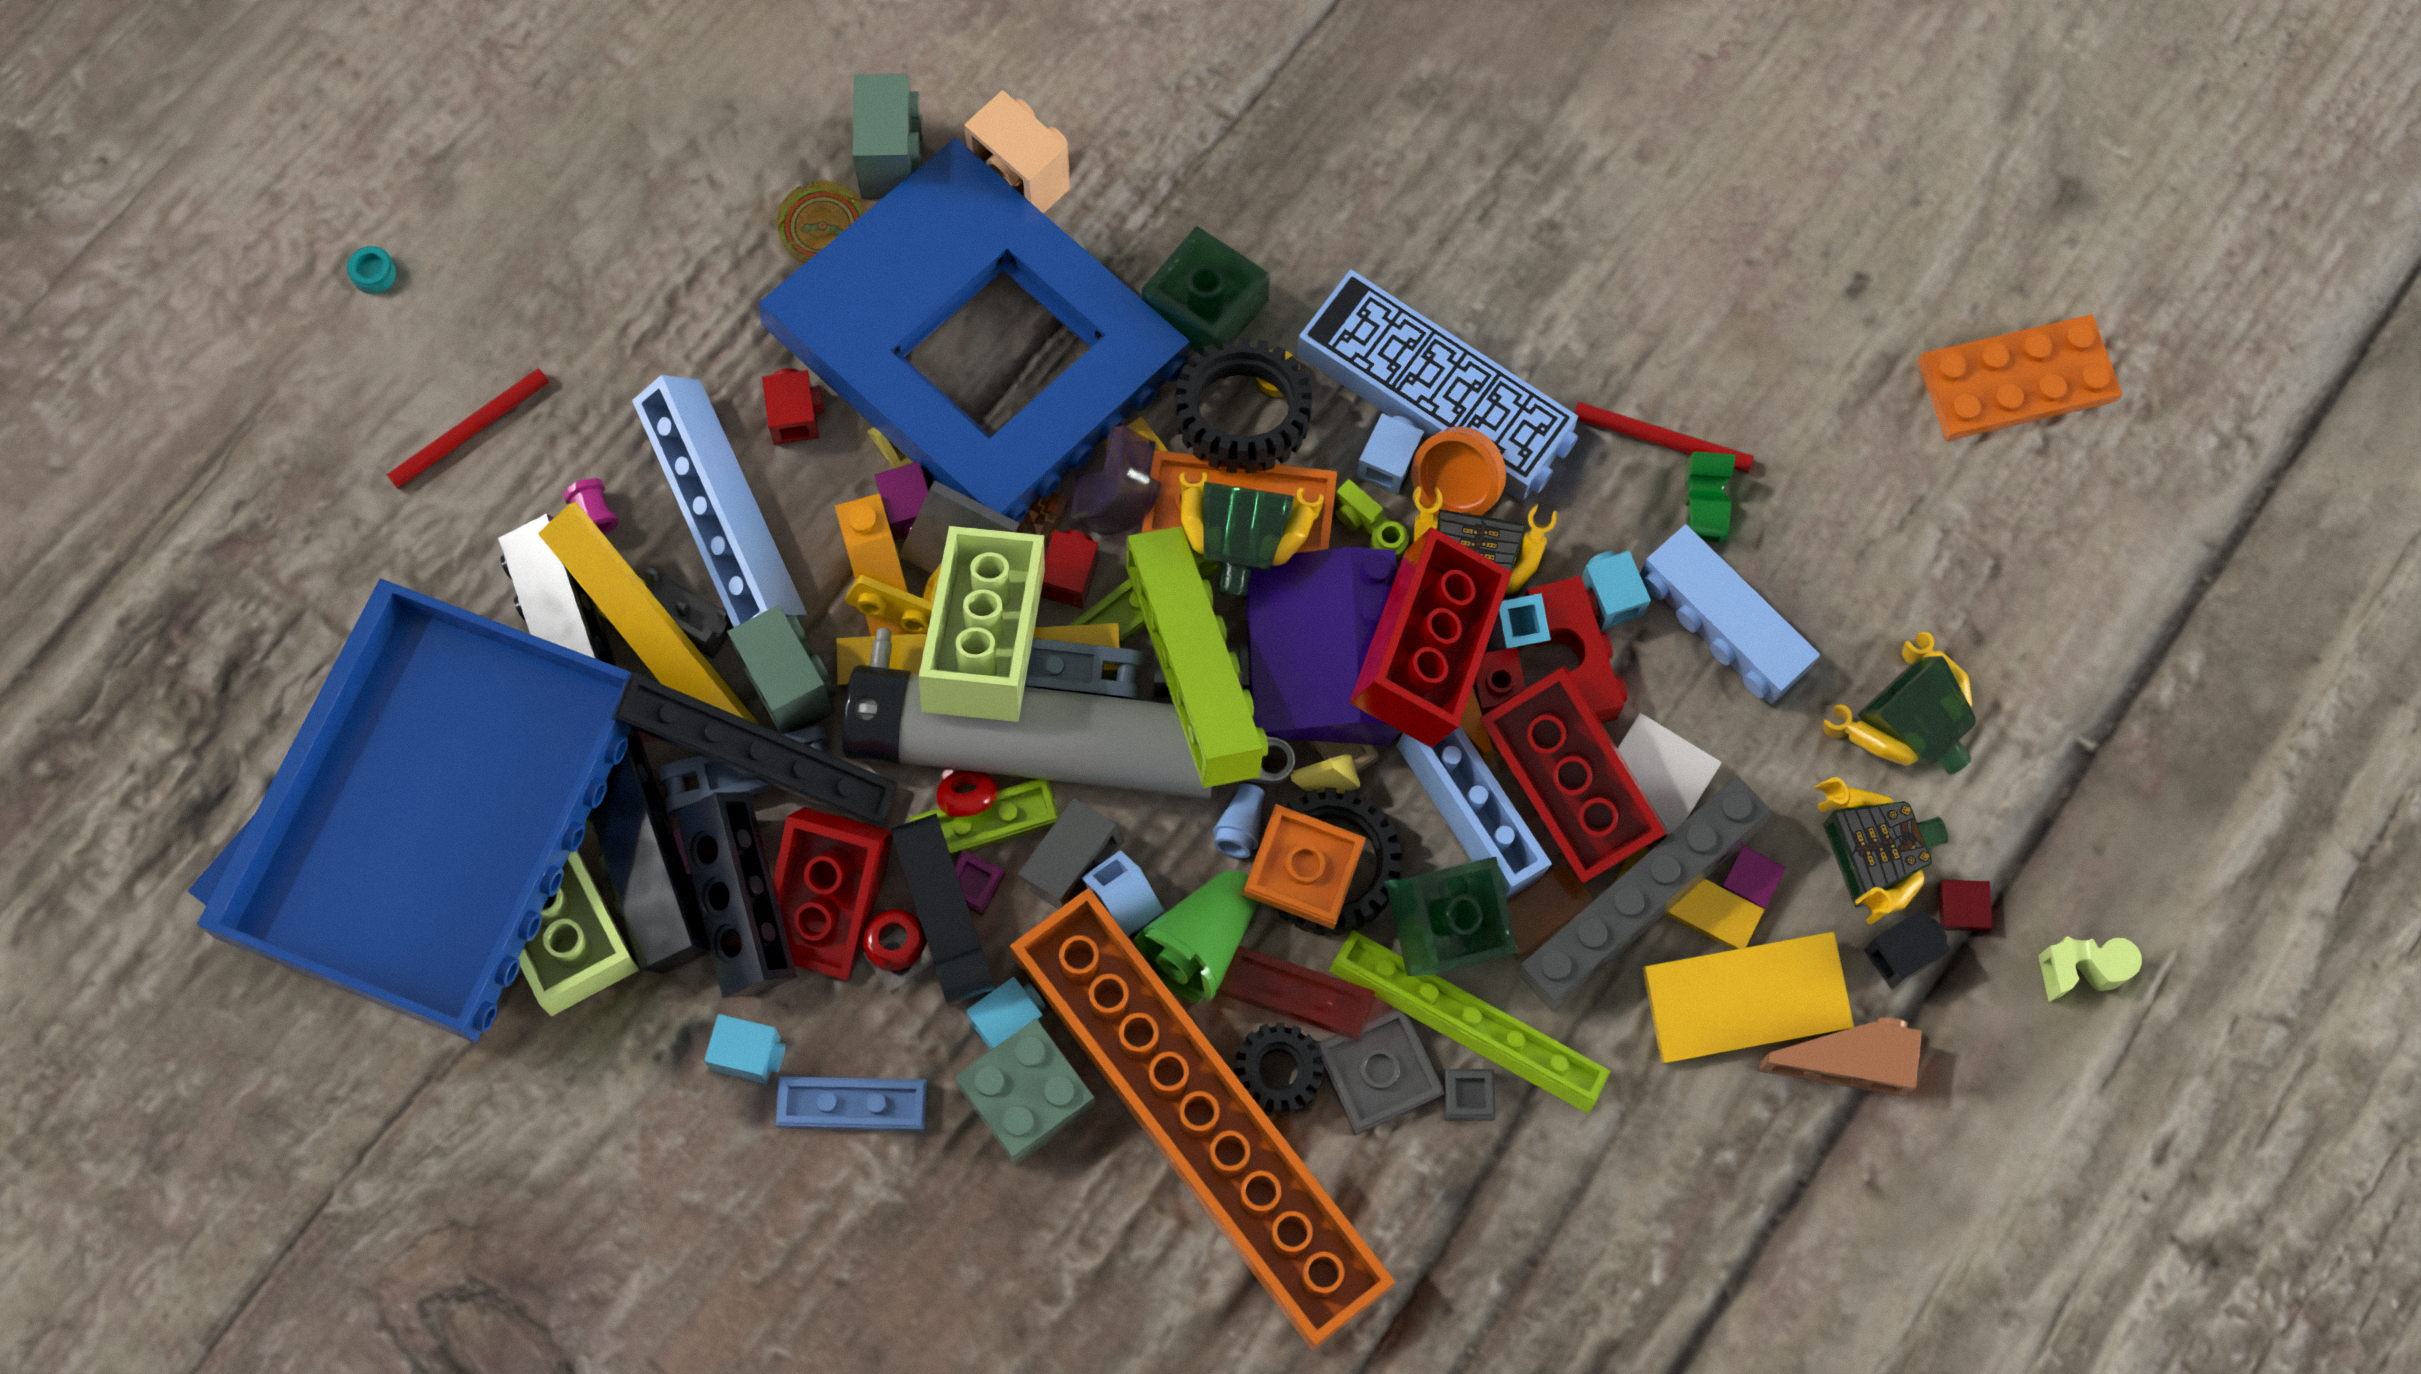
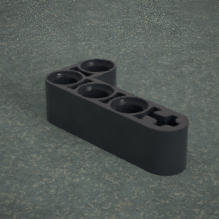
M937 813L890 828L947 1005L951 1008L990 994L995 990Z

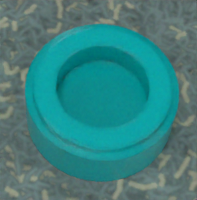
M367 246L358 249L351 255L347 263V273L358 290L367 294H376L385 291L392 285L396 277V267L390 255L384 249L376 246Z

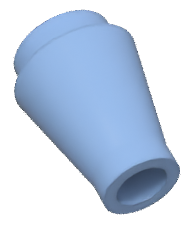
M1252 784L1239 785L1236 795L1213 829L1215 836L1214 846L1220 852L1235 858H1247L1250 856L1251 851L1258 847L1262 808L1266 793L1261 788Z

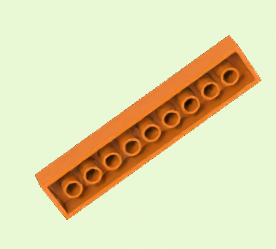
M1089 887L1010 945L1012 959L1312 1351L1391 1290L1395 1280Z

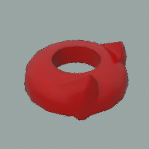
M943 769L942 782L939 784L936 792V801L939 809L949 817H967L982 813L990 808L997 800L998 789L994 779L986 773ZM973 784L977 786L976 789L968 793L954 792L956 788L962 785Z
M889 909L878 913L868 922L863 933V947L867 958L883 971H901L911 967L920 959L927 944L921 922L913 914L901 909ZM900 926L906 930L907 940L901 948L888 950L880 944V935L887 927Z

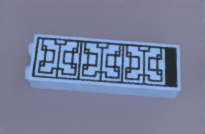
M1352 269L1345 275L1298 337V357L1390 417L1401 416L1409 419L1418 429L1424 431L1423 438L1425 440L1443 429L1457 426L1472 428L1486 435L1497 446L1505 463L1506 483L1504 491L1522 503L1531 490L1538 494L1543 489L1553 473V470L1549 468L1550 464L1557 455L1564 459L1578 439V435L1573 433L1578 415Z

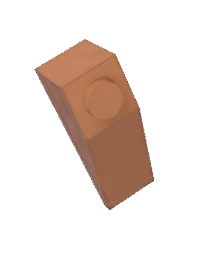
M1879 1018L1878 1022H1870L1769 1052L1760 1062L1759 1072L1905 1097L1916 1088L1922 1030L1907 1028L1908 1023L1901 1019Z

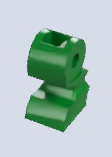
M1693 452L1686 462L1684 485L1687 488V495L1684 500V504L1687 506L1686 524L1703 541L1726 542L1731 516V500L1724 493V488L1732 477L1736 454Z

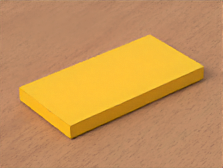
M1834 931L1642 967L1661 1063L1854 1028Z

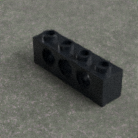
M715 792L676 811L681 838L722 997L758 995L797 978L750 792Z

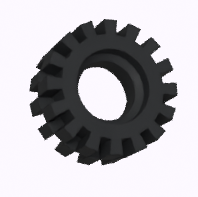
M1277 1022L1274 1027H1269L1268 1024L1262 1025L1259 1031L1255 1033L1251 1031L1246 1036L1244 1043L1240 1044L1234 1063L1235 1076L1266 1116L1270 1117L1272 1113L1285 1117L1289 1116V1112L1296 1111L1298 1113L1303 1110L1308 1102L1311 1103L1316 1096L1323 1075L1322 1054L1320 1048L1316 1049L1314 1039L1310 1034L1307 1036L1302 1034V1028L1293 1025V1028L1285 1027L1283 1022ZM1273 1052L1288 1054L1297 1065V1077L1290 1085L1283 1088L1269 1086L1263 1081L1259 1073L1260 1062L1266 1055Z

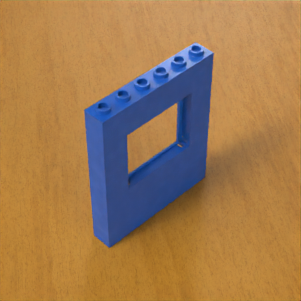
M956 137L759 302L761 325L913 463L919 461L922 471L933 481H937L1018 523L1025 518L1029 511V506L1039 497L1042 499L1049 497L1058 488L1062 480L1061 477L1072 467L1074 469L1082 467L1092 456L1094 447L1104 438L1107 440L1114 438L1125 425L1126 418L1136 409L1138 411L1146 409L1155 399L1157 390L1167 380L1173 383L1179 379L1184 365H1189L1187 358L1190 341ZM1000 260L1002 263L997 267V262ZM1014 260L1017 262V267L1012 264ZM1004 272L1090 349L991 436L904 357L999 274ZM1099 333L1102 336L1100 340L1096 337L1099 335ZM895 349L899 352L897 355L893 353Z

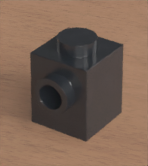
M1920 909L1874 938L1864 949V952L1891 990L1938 961L1950 948L1946 943L1947 935L1940 923L1933 917L1928 918L1924 911Z

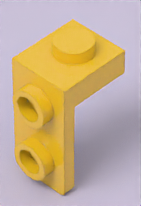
M941 564L926 581L921 598L870 577L860 575L848 590L845 603L857 607L865 615L880 616L898 623L909 632L917 634L928 633Z

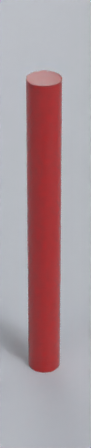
M537 368L387 473V477L399 489L549 383L548 379Z
M1579 401L1574 412L1578 415V421L1688 455H1692L1693 452L1736 454L1734 469L1746 473L1749 472L1753 461V455Z

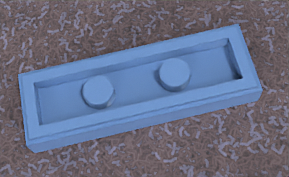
M779 1076L776 1127L779 1129L926 1132L928 1081L918 1079Z

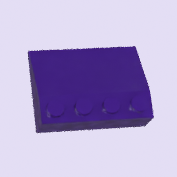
M1343 547L1295 553L1286 564L1271 566L1268 571L1244 568L1249 688L1254 705L1253 721L1256 728L1262 727L1267 737L1279 739L1389 746L1401 731L1353 706L1349 701L1397 575L1396 552L1394 550Z

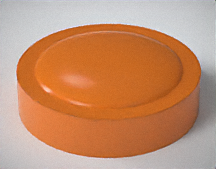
M1457 426L1439 431L1419 447L1412 462L1411 478L1414 490L1418 486L1421 488L1419 500L1423 505H1430L1434 502L1436 498L1435 487H1438L1443 502L1439 510L1434 512V515L1440 517V511L1442 510L1479 517L1494 506L1501 497L1506 483V467L1499 449L1492 440L1475 429Z

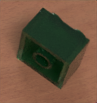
M1196 226L1142 287V300L1190 341L1189 348L1203 356L1204 347L1212 343L1217 350H1220L1221 340L1231 338L1233 343L1269 301L1270 273L1202 228Z
M1496 856L1468 860L1385 881L1407 976L1432 975L1518 952Z

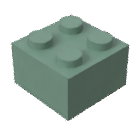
M908 74L854 75L853 160L861 199L883 198L923 165L919 142L923 141V116L920 114L919 91H911Z
M778 604L727 631L743 669L780 734L807 728L834 714L829 698L836 694L829 682L831 680L819 656L817 654L813 656L807 643L808 638L795 615L787 619Z
M1036 1018L955 1076L958 1088L1015 1166L1095 1109L1094 1096Z

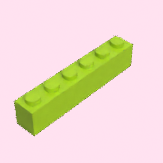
M1182 526L1128 535L1125 566L1202 787L1207 788L1260 777L1262 757L1268 755L1266 734L1262 727L1256 728L1254 724L1252 696L1248 689L1242 690L1239 683L1240 666L1238 658L1234 651L1228 652L1225 644L1227 640L1225 623L1221 615H1215L1213 612V593L1208 579H1201L1199 573V553L1188 543Z

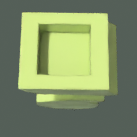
M2067 936L2058 944L2050 945L2038 955L2048 1002L2060 998L2079 981L2076 968L2081 971L2096 991H2107L2115 989L2131 979L2139 972L2142 965V956L2138 947L2125 938L2108 940L2098 948L2094 939L2076 940Z

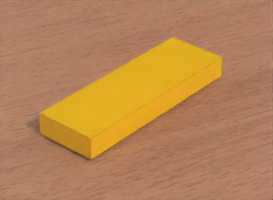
M1643 847L1628 856L1615 882L1650 851ZM1704 879L1664 915L1732 950L1746 948L1765 909Z

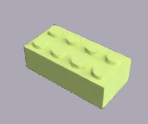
M949 526L919 672L921 712L1013 722L1019 721L1045 573L1044 535Z
M578 849L575 852H570L562 868L564 876L561 886L554 896L548 897L540 913L542 921L538 933L533 940L526 941L518 958L520 960V967L539 1005L551 1017L639 971Z

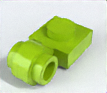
M1348 479L1336 491L1334 509L1336 510L1337 518L1348 529L1352 531L1358 529L1367 538L1372 534L1371 549L1394 550L1396 552V561L1404 556L1408 546L1409 535L1402 524L1390 521L1382 515L1383 508ZM1390 539L1395 543H1387L1384 540Z

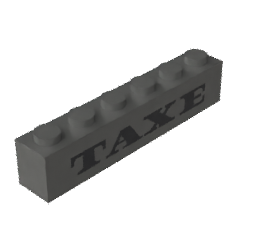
M1738 775L1734 777L1521 964L1520 978L1554 1012L1766 825L1771 809Z

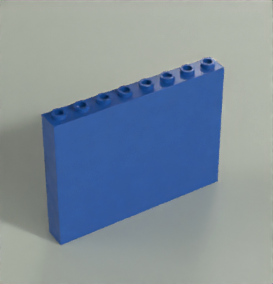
M380 578L196 925L215 939L477 1043L481 1033L487 1032L496 1018V1002L504 986L508 987L511 985L518 973L520 966L518 958L526 941L533 940L538 933L542 921L540 913L548 897L554 896L561 886L564 876L562 868L570 852H575L583 841L585 835L584 823L591 809L597 808L605 796L607 789L606 779L613 764H619L628 747L627 736L631 727L616 722L611 717L628 674L631 672Z

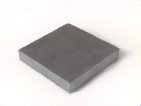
M934 481L898 557L933 574L942 563L949 526L1016 532L1020 523Z
M1398 1009L1391 1010L1315 1044L1316 1049L1320 1048L1323 1068L1355 1136L1436 1101L1445 1095L1409 1016Z

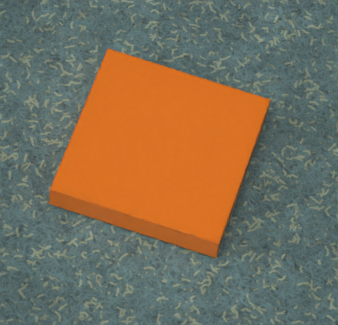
M1275 804L1242 895L1334 929L1366 837Z

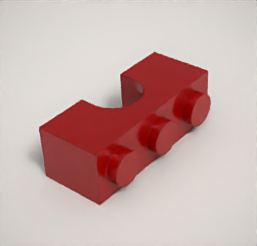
M1581 575L1527 589L1525 596L1542 593L1551 639L1534 643L1535 647L1559 643L1572 649L1579 660V667L1570 671V674L1601 723L1617 720L1624 707V702H1627V690L1620 674L1614 675L1609 660L1613 658L1612 645L1608 634L1605 631L1600 632L1595 618L1599 614V609L1593 590H1586Z

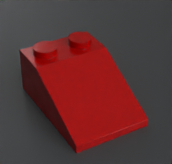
M803 807L787 816L773 884L795 966L847 981L851 978L863 943V933L871 919L885 877L893 842L890 830Z

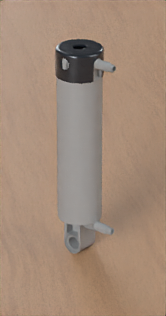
M878 628L876 631L870 665L860 664L852 670L846 693L842 722V750L844 756L848 759L896 765L908 763L1211 799L1212 787H1202L1174 704L1025 686L1018 722L921 712L919 674L911 673L912 671L889 668L892 632L887 628ZM1240 671L1239 683H1240L1241 688H1242V690H1243V685H1242V676H1243V673ZM1266 736L1268 750L1275 749L1283 753L1287 762L1286 767L1277 774L1267 773L1261 768L1260 777L1241 782L1275 785L1286 781L1292 773L1295 763V755L1291 746L1282 739Z

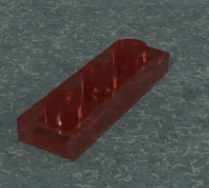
M1240 945L1234 954L1220 987L1221 995L1356 1041L1360 1040L1375 999V991Z

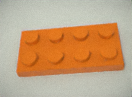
M2093 314L1924 352L1918 359L1946 441L2115 403L2123 395Z
M1153 450L1142 533L1179 526L1183 527L1181 522L1182 496L1179 476L1182 472H1186V482L1197 484L1202 480V472H1206L1208 476V489L1292 502L1284 530L1293 511V504L1299 488H1305L1302 498L1309 503L1317 502L1319 495L1323 494L1324 501L1320 515L1314 520L1307 540L1296 553L1329 549L1338 471L1275 464L1274 468L1264 471L1262 464L1259 463L1257 464L1256 473L1246 474L1245 466L1238 465L1236 474L1226 472L1225 462H1222L1218 469L1208 466V456H1205L1200 461L1193 454ZM1208 496L1205 498V527H1208ZM1183 527V530H1184V533H1185V535H1186L1187 541H1188V543L1190 544V541H1189V539H1188V537H1187V534H1186V532H1185V529H1184V527Z

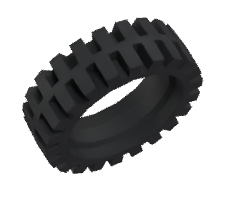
M1230 338L1221 340L1220 350H1217L1212 343L1204 347L1203 356L1196 352L1190 358L1189 366L1185 364L1181 370L1180 379H1178L1176 385L1174 405L1178 435L1182 434L1183 444L1187 449L1193 447V455L1200 461L1205 456H1208V466L1218 469L1220 464L1225 462L1226 472L1237 474L1238 465H1244L1246 474L1256 473L1257 464L1259 463L1262 464L1264 471L1274 468L1276 459L1283 464L1290 459L1291 451L1295 453L1298 451L1302 440L1306 438L1312 412L1311 384H1308V375L1304 369L1299 370V362L1293 356L1285 360V350L1281 347L1276 346L1272 352H1269V342L1259 339L1255 348L1250 347V338H1240L1239 346L1234 347ZM1236 375L1257 377L1274 385L1285 396L1289 406L1288 414L1280 425L1267 433L1253 436L1231 435L1212 427L1201 416L1198 408L1199 396L1206 387L1218 379Z
M1325 788L1323 793H1317L1315 789L1306 792L1304 797L1298 798L1296 796L1287 803L1286 808L1315 819H1343L1360 828L1372 842L1377 858L1376 876L1369 889L1355 901L1343 904L1334 929L1278 909L1279 915L1284 920L1288 921L1290 919L1295 923V927L1303 931L1308 928L1314 930V934L1324 935L1325 932L1341 935L1346 930L1352 929L1356 931L1363 928L1365 923L1368 921L1372 922L1386 908L1397 888L1401 872L1402 851L1400 842L1397 840V832L1394 825L1388 823V816L1381 808L1377 811L1373 807L1371 800L1366 797L1360 800L1355 797V792L1345 790V793L1342 794L1336 793V788Z

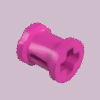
M583 479L570 485L563 493L566 504L577 502L603 535L610 533L618 526L619 521L616 514L609 511L602 493L605 487L601 479Z

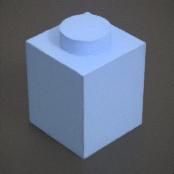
M1382 413L1359 459L1357 478L1399 495L1412 468L1414 456L1422 444L1424 431L1418 429L1407 418L1401 416H1394L1392 418Z
M1121 850L1081 877L1086 887L1092 890L1127 937L1144 929L1151 923L1152 919L1164 912L1140 867Z

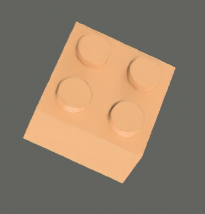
M1001 90L964 124L967 148L1043 214L1070 189L1068 143L1065 137L1052 126L1047 128L1038 121L1033 110L1022 99L1017 98L1014 100L1005 91Z

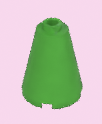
M1224 870L1142 929L1133 939V945L1147 963L1150 962L1159 972L1158 977L1176 997L1193 1004H1199L1203 998H1206V1003L1211 1001L1217 993L1259 901L1242 895L1249 876L1239 870L1234 872Z

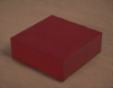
M1941 880L1938 883L1940 925L1944 930L1988 932L1992 929L1990 881Z

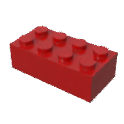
M1430 527L1405 550L1349 703L1431 748L1455 731L1461 722L1512 572L1435 528Z
M1565 664L1479 718L1582 884L1666 834L1667 827Z

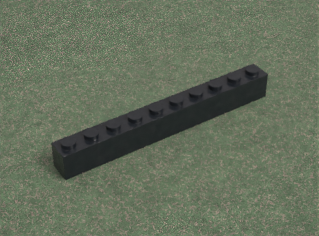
M545 514L499 537L498 539L503 551V555L500 558L501 565L507 576L513 581L517 596L514 598L515 607L521 618L526 621L529 633L616 666L596 604L538 535L554 517ZM631 728L627 736L628 747L619 764H613L606 779L607 789L605 796L597 808L591 809L586 822L597 836L601 848L599 861L603 871L611 878L616 893L613 898L614 907L619 917L626 923L631 938L628 941V949L632 959L642 970L664 974L710 953L711 950L704 923L639 731Z

